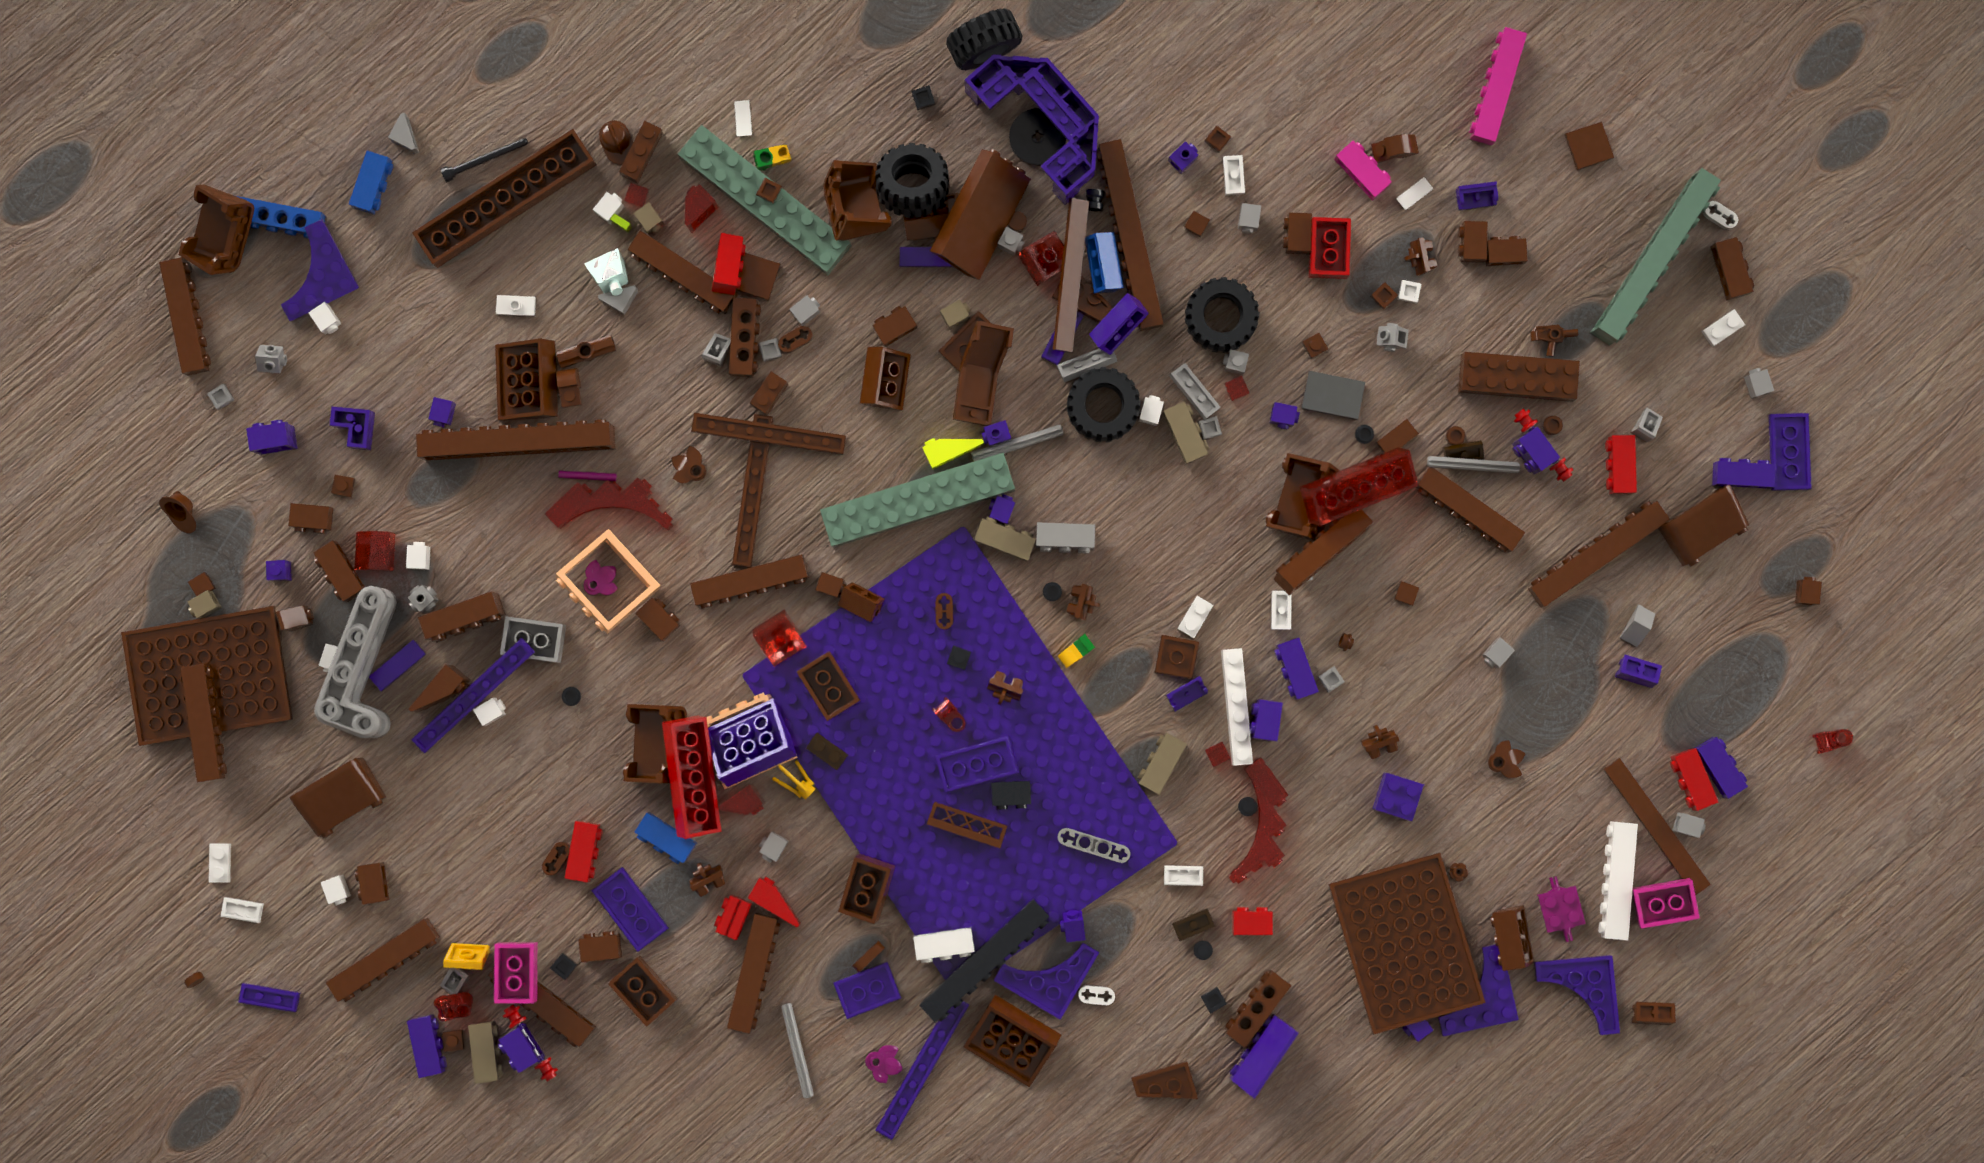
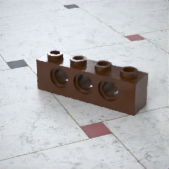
M733 298L729 362L730 376L754 377V373H757L758 362L754 360L755 354H758L759 350L756 335H759L760 323H757V316L761 314V304H758L757 299ZM746 314L751 315L749 323L741 321L742 317ZM742 334H750V340L742 342L740 340ZM743 352L749 353V358L746 361L739 360V356Z
M1272 970L1269 973L1266 971L1260 978L1261 984L1259 987H1254L1248 995L1250 999L1246 1004L1243 1002L1236 1011L1238 1015L1235 1019L1231 1018L1225 1025V1033L1244 1048L1292 986ZM1266 987H1272L1273 994L1270 997L1263 995ZM1256 1002L1261 1003L1262 1006L1261 1010L1257 1013L1252 1011V1005ZM1243 1018L1250 1020V1025L1247 1028L1240 1027V1021Z

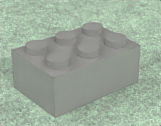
M1037 522L1036 548H1040V552H1051L1052 549H1059L1060 553H1070L1071 550H1078V553L1089 554L1090 550H1094L1095 524Z
M505 616L500 655L505 654L516 642L523 638L535 651L528 659L561 663L566 625Z

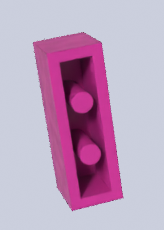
M1351 141L1336 155L1334 160L1373 201L1392 183L1391 177L1386 171H1381L1378 168V163L1373 157H1368L1365 154V149L1360 143Z

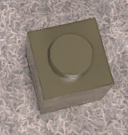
M649 202L633 213L649 235L652 233L656 234L663 228L664 222Z
M960 299L940 310V314L949 329L970 319L968 313L971 311L966 302L962 304Z
M210 590L187 601L190 606L188 607L190 614L198 619L205 618L222 608L214 592Z

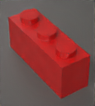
M726 233L720 234L712 284L713 292L734 295L736 288L740 289L741 277H738V274L742 272L744 261L740 259L741 256H744L746 249L742 236Z
M1612 435L1608 437L1605 443V449L1608 452L1609 458L1606 460V470L1609 471L1606 488L1609 490V494L1637 493L1635 435Z
M1696 748L1688 749L1670 757L1672 760L1670 762L1671 768L1678 774V785L1682 791H1685L1687 796L1685 801L1689 808H1692L1693 811H1699L1719 802Z
M575 821L565 879L590 882L591 878L594 879L596 867H593L594 859L597 860L599 848L596 847L598 840H601L603 829H600L601 824Z

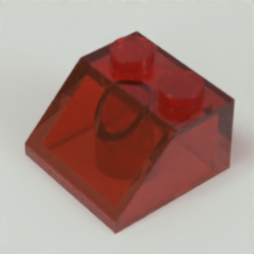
M700 184L692 186L687 191V196L685 197V225L691 234L719 208L715 199Z
M1054 230L1025 247L1017 254L1037 287L1061 272L1064 245Z
M386 531L356 532L354 570L393 571L395 533Z
M785 609L752 629L753 637L774 667L807 647L796 625Z
M750 784L719 805L718 808L727 812L744 815L752 813V815H756L764 809L762 805L766 802L756 787Z

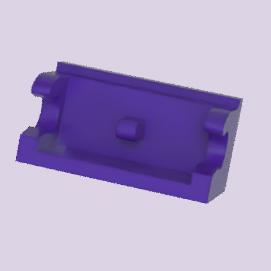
M1497 181L1458 186L1456 189L1458 210L1496 206L1498 201Z
M1626 654L1619 661L1620 668L1616 672V678L1653 688L1658 684L1662 669L1661 665Z
M1198 676L1165 696L1175 712L1206 695L1208 689L1203 684L1202 678Z

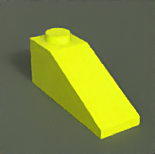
M933 438L926 441L922 449L932 469H935L984 445L982 439L935 440Z

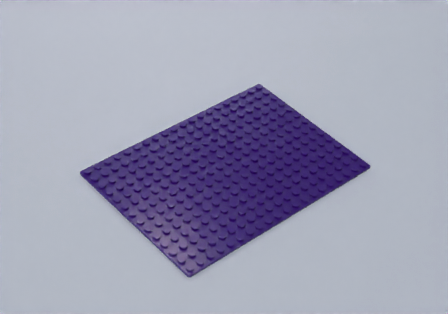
M960 527L868 589L885 598L878 616H874L873 621L869 622L841 607L743 673L744 680L755 696L764 692V695L771 694L772 699L775 700L793 741L798 761L860 854L895 865L887 894L914 935L971 927L975 950L971 952L972 956L1034 898L1049 915V918H1047L1049 922L1042 929L1038 927L1034 930L1033 933L1035 935L1027 943L1025 941L1018 945L1020 949L1015 953L1017 954L1058 926L1060 921L1063 920L1062 913L1070 910H1082L1177 845V840L965 527ZM941 593L949 594L953 600V625L946 630L940 629L936 624L935 601ZM943 596L942 600H939V604H942V610H946V604L950 603V600ZM943 613V618L939 619V623H942L944 627L947 623H950V619L946 618V613ZM953 646L971 651L965 670L947 664ZM828 651L832 653L861 700L829 721L825 719L796 672ZM997 671L1006 675L1004 683L1011 685L1013 678L1023 680V692L1019 701L1012 699L1010 703L1003 701L1002 705H998L999 699L993 697L994 692L987 689L990 678H993ZM817 732L848 754L838 770L806 749ZM1010 736L1019 770L1018 774L945 793L935 758L936 755ZM1030 781L1031 804H1027V808L1016 809V805H1008V809L996 810V806H992L991 782ZM934 802L1007 825L1001 848L928 825L927 821ZM936 807L933 817L942 820L948 817L945 809ZM948 810V812H949L950 815H952V814L955 813V812H952V811H949V810ZM961 814L951 817L955 825L960 826L966 823ZM966 816V818H967L968 821H970V820L973 819V818H970V817H967V816ZM979 820L969 823L973 831L979 832L985 829ZM993 826L988 831L991 837L999 839L1003 828ZM1063 828H1070L1124 845L1130 850V858L1124 863H1119L1062 845L1057 838L1058 832ZM1068 831L1065 834H1061L1063 842L1072 840V845L1076 846V839L1079 834L1075 833V837L1070 836ZM1082 837L1079 840V845L1082 848H1087L1090 845V839ZM1100 843L1097 849L1099 853L1105 854L1108 852L1109 847L1106 843ZM1112 845L1110 857H1113V853L1119 856L1118 859L1127 856L1124 852L1125 849L1121 848V851L1114 850L1116 846ZM959 954L952 955V959L940 960V957L932 958V962L946 980L970 956L960 957ZM1009 954L1004 959L1008 960L1012 957V955Z

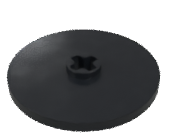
M1040 108L1029 109L1021 113L1012 123L1009 133L1010 145L1015 155L1023 162L1031 165L1044 164L1066 143V138ZM1036 132H1039V135H1043L1040 141L1032 138Z

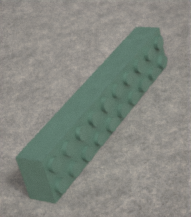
M703 125L697 129L678 153L679 158L826 275L831 273L852 247L851 242L848 240L836 241L832 227L784 189H781L774 204L758 197L756 193L764 178L771 179Z
M1703 168L1691 176L1590 332L1592 335L1608 345L1614 342L1617 343L1624 338L1627 333L1626 327L1632 324L1638 316L1636 311L1644 307L1648 301L1646 296L1655 290L1658 285L1657 280L1669 268L1667 264L1671 260L1673 261L1679 253L1677 248L1688 239L1689 234L1687 232L1697 225L1700 220L1697 217L1706 211L1710 205L1708 201L1719 191L1720 187L1718 184L1721 181L1719 178Z
M1003 452L820 509L831 547L834 548L1013 492L1015 487Z

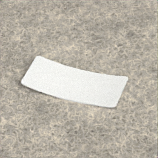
M749 100L735 101L737 136L752 135Z
M1423 177L1397 197V200L1406 210L1433 190V187Z

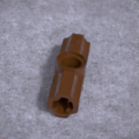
M608 335L590 342H582L577 346L556 352L560 367L565 368L615 352L616 346L612 336ZM585 347H590L591 349L588 356L582 355V350Z

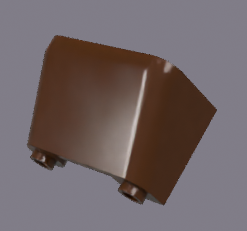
M833 160L825 177L823 190L836 241H846L887 231L891 227V216H889L888 212H881L875 189L876 163Z
M196 185L194 200L202 204L194 237H188L182 241L178 255L210 275L232 273L238 269L242 260L254 214V205L245 199L213 187Z
M1287 453L1286 458L1282 462V468L1287 474L1277 510H1272L1266 516V527L1310 541H1316L1315 537L1325 529L1339 482L1340 470L1329 462Z
M1730 484L1718 488L1707 498L1679 516L1674 517L1669 522H1666L1658 529L1682 566L1689 564L1691 567L1700 561L1699 557L1736 533L1738 536L1748 530L1747 526L1750 524Z
M627 704L626 718L630 723L635 724L633 762H628L623 768V781L670 783L662 722L687 718L686 709L682 706Z
M355 758L290 797V800L317 837L322 836L324 839L333 834L332 830L335 826L370 806L374 809L381 805L386 795L364 758Z

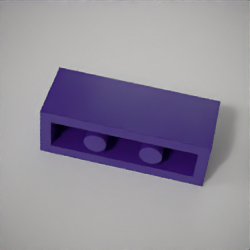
M1127 293L1089 335L1099 349L1111 355L1149 313L1137 298Z
M1719 458V461L1713 463L1712 486L1730 484L1731 487L1774 488L1776 464H1769L1770 461L1758 460V463H1750L1749 459H1739L1738 462H1731L1730 458Z
M1298 637L1276 645L1274 653L1277 660L1282 662L1283 668H1281L1284 679H1288L1290 686H1287L1290 696H1294L1295 700L1319 692L1300 638Z
M1711 737L1695 747L1705 770L1724 799H1729L1748 787L1745 783L1747 782L1745 775L1737 770L1735 766L1737 763L1731 755L1727 754L1725 750L1727 747L1722 739Z
M434 1014L408 1020L407 1025L418 1078L443 1073L447 1067V1061L441 1052L443 1042L437 1033V1029H439L438 1019L434 1018Z

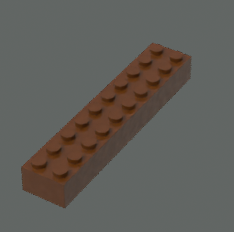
M572 129L412 232L431 263L436 268H439L597 164L574 129Z
M605 419L595 420V423H587V421H575L576 424L556 422L555 426L549 425V423H538L537 427L530 426L529 424H519L518 428L510 427V425H501L499 429L483 426L479 427V430H472V428L466 427L460 428V431L441 429L439 433L433 432V430H422V434H416L417 457L430 461L616 449L615 429Z

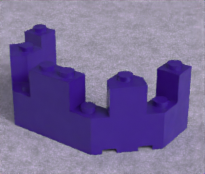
M993 54L964 79L965 93L977 106L983 102L989 110L1011 91L1014 90L1018 96L1025 91L1069 141L1041 165V169L1053 181L1052 192L1064 205L1069 202V198H1074L1078 195L1080 188L1094 177L1099 115L1048 58L1010 57Z

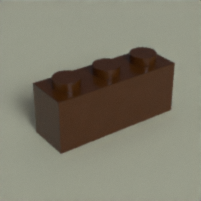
M644 120L620 168L619 173L621 176L637 184L639 183L663 134L661 128Z
M1738 238L1727 239L1711 245L1710 248L1726 301L1754 292V282L1751 277L1749 278L1747 271L1749 266L1747 260L1743 258V246L1738 241Z
M332 540L313 552L315 563L325 571L324 577L329 584H333L335 587L334 593L339 600L349 602L357 597L360 591L365 588L337 541Z

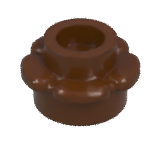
M1343 633L1341 635L1338 647L1342 648L1343 651L1352 648L1354 643L1352 634Z
M1463 863L1452 864L1449 871L1450 877L1458 882L1463 881L1468 876L1466 865Z

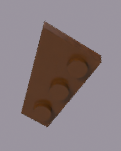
M1081 276L1077 311L1100 323L1109 313L1112 306L1099 293H1094V289ZM1060 283L1057 286L1054 294L1052 295V298L1057 301L1059 296Z
M1187 1061L1131 1077L1137 1097L1198 1099Z

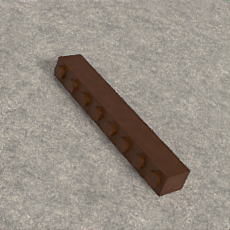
M1650 500L1640 506L1642 510L1638 513L1631 512L1624 517L1625 522L1622 524L1617 522L1609 528V533L1606 535L1601 533L1595 537L1593 544L1590 546L1586 544L1577 550L1579 553L1576 556L1572 557L1570 555L1562 560L1563 565L1558 568L1554 566L1546 572L1548 575L1543 579L1538 577L1531 582L1532 586L1528 590L1541 608L1547 606L1669 521L1670 518L1658 501L1652 503Z

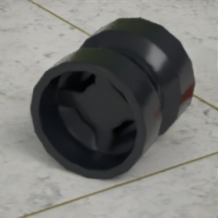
M1086 189L1085 196L1087 201H1089L1088 211H1103L1102 199L1104 198L1105 191Z

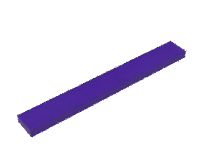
M521 638L411 740L425 754L535 651Z
M963 1001L957 1008L952 1006L947 1011L949 1015L943 1021H937L875 1131L891 1140L894 1138L969 1006L968 1003Z

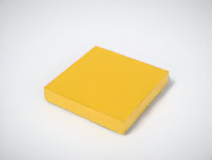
M452 943L443 961V967L482 970L490 953V946Z

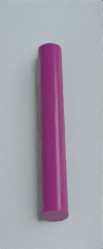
M559 470L558 474L559 478L617 480V474Z

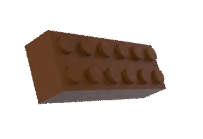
M1464 352L1461 354L1458 393L1573 402L1577 399L1580 361Z

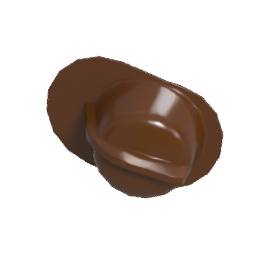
M615 120L608 121L601 127L599 139L607 158L614 164L621 165L633 144V140L625 124Z
M176 491L170 497H162L159 500L160 508L179 530L185 533H193L196 530V521L191 515L193 504L188 497Z

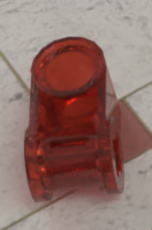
M944 697V701L936 708H932V711L952 731L958 733L966 728V720L947 697ZM956 718H960L963 722L962 727L959 729H955L952 726V721Z
M1835 729L1812 735L1818 747L1817 754L1848 746L1853 741V734L1847 729ZM1841 732L1846 735V739L1842 743L1838 739Z
M461 992L437 997L433 1003L434 1007L438 1009L439 1020L449 1021L451 1019L468 1017L472 1012V995L468 992Z

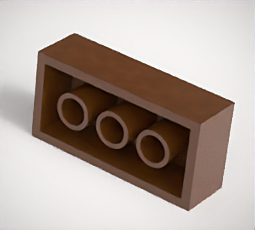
M491 591L420 616L418 619L425 639L432 640V642L436 641L437 643L446 640L448 635L458 636L464 634L465 629L474 630L484 626V622H498L502 620L501 616L506 614L499 594Z

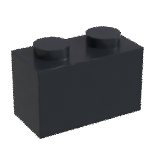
M1030 781L991 782L992 806H996V810L1008 809V805H1016V809L1027 808V804H1031Z

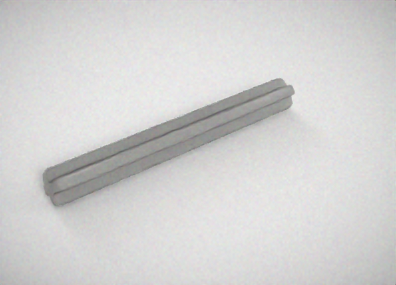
M1056 425L974 451L971 455L973 461H977L1003 452L1005 454L1062 436L1063 429L1061 425Z
M1429 456L1427 458V466L1434 468L1519 473L1520 464L1517 462Z
M786 1003L781 1008L804 1098H810L814 1093L792 1004Z

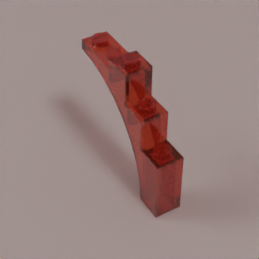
M636 478L622 493L620 492L622 488L617 482L613 481L611 483V481L607 480L592 495L590 494L592 490L587 484L584 483L582 485L577 482L545 513L560 529L585 513L605 508L631 509L643 513L656 520L668 531L674 526L671 523L673 518L666 511L662 513L658 509L660 505L653 498L648 499L653 494L650 490L652 486L646 479L641 481L639 478Z
M1261 757L1255 760L1253 764L1244 768L1252 781L1257 796L1259 809L1258 827L1248 854L1240 865L1227 876L1232 883H1241L1247 878L1246 874L1251 870L1253 873L1263 866L1262 862H1265L1268 867L1271 865L1276 867L1283 862L1281 858L1285 856L1272 839V836L1277 837L1285 831L1283 828L1287 825L1273 806L1279 807L1287 801L1285 798L1288 794Z

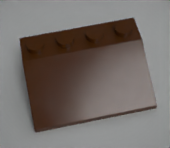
M540 338L495 345L498 420L558 417L555 341Z
M995 994L963 1047L1030 1087L1057 1046L1061 1034Z

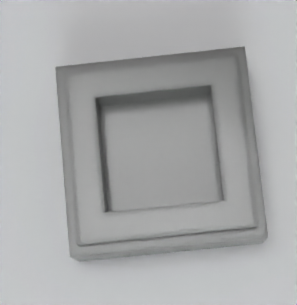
M777 338L759 343L764 362L782 357Z
M221 384L207 393L217 410L234 401L225 384Z
M1217 416L1198 421L1203 440L1222 435Z
M1335 666L1318 676L1328 693L1345 682Z

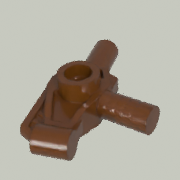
M1560 325L1535 326L1533 331L1530 332L1531 341L1548 342L1546 356L1554 357L1556 343H1562L1566 337H1578V329L1564 330Z

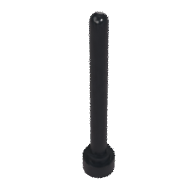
M522 138L453 168L452 166H445L440 168L446 183L454 180L453 178L456 177V174L526 146L528 140Z

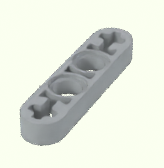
M1063 828L1058 832L1057 838L1062 845L1119 863H1124L1130 858V850L1124 845L1070 828ZM1066 831L1072 837H1075V833L1079 834L1076 839V846L1072 845V840L1063 842L1061 834H1065ZM1082 837L1090 839V845L1087 848H1082L1079 845V840ZM1100 843H1106L1109 847L1108 852L1105 854L1098 852L1097 847ZM1112 845L1116 846L1114 850L1121 851V848L1125 849L1124 852L1127 856L1118 859L1119 856L1113 853V857H1110Z

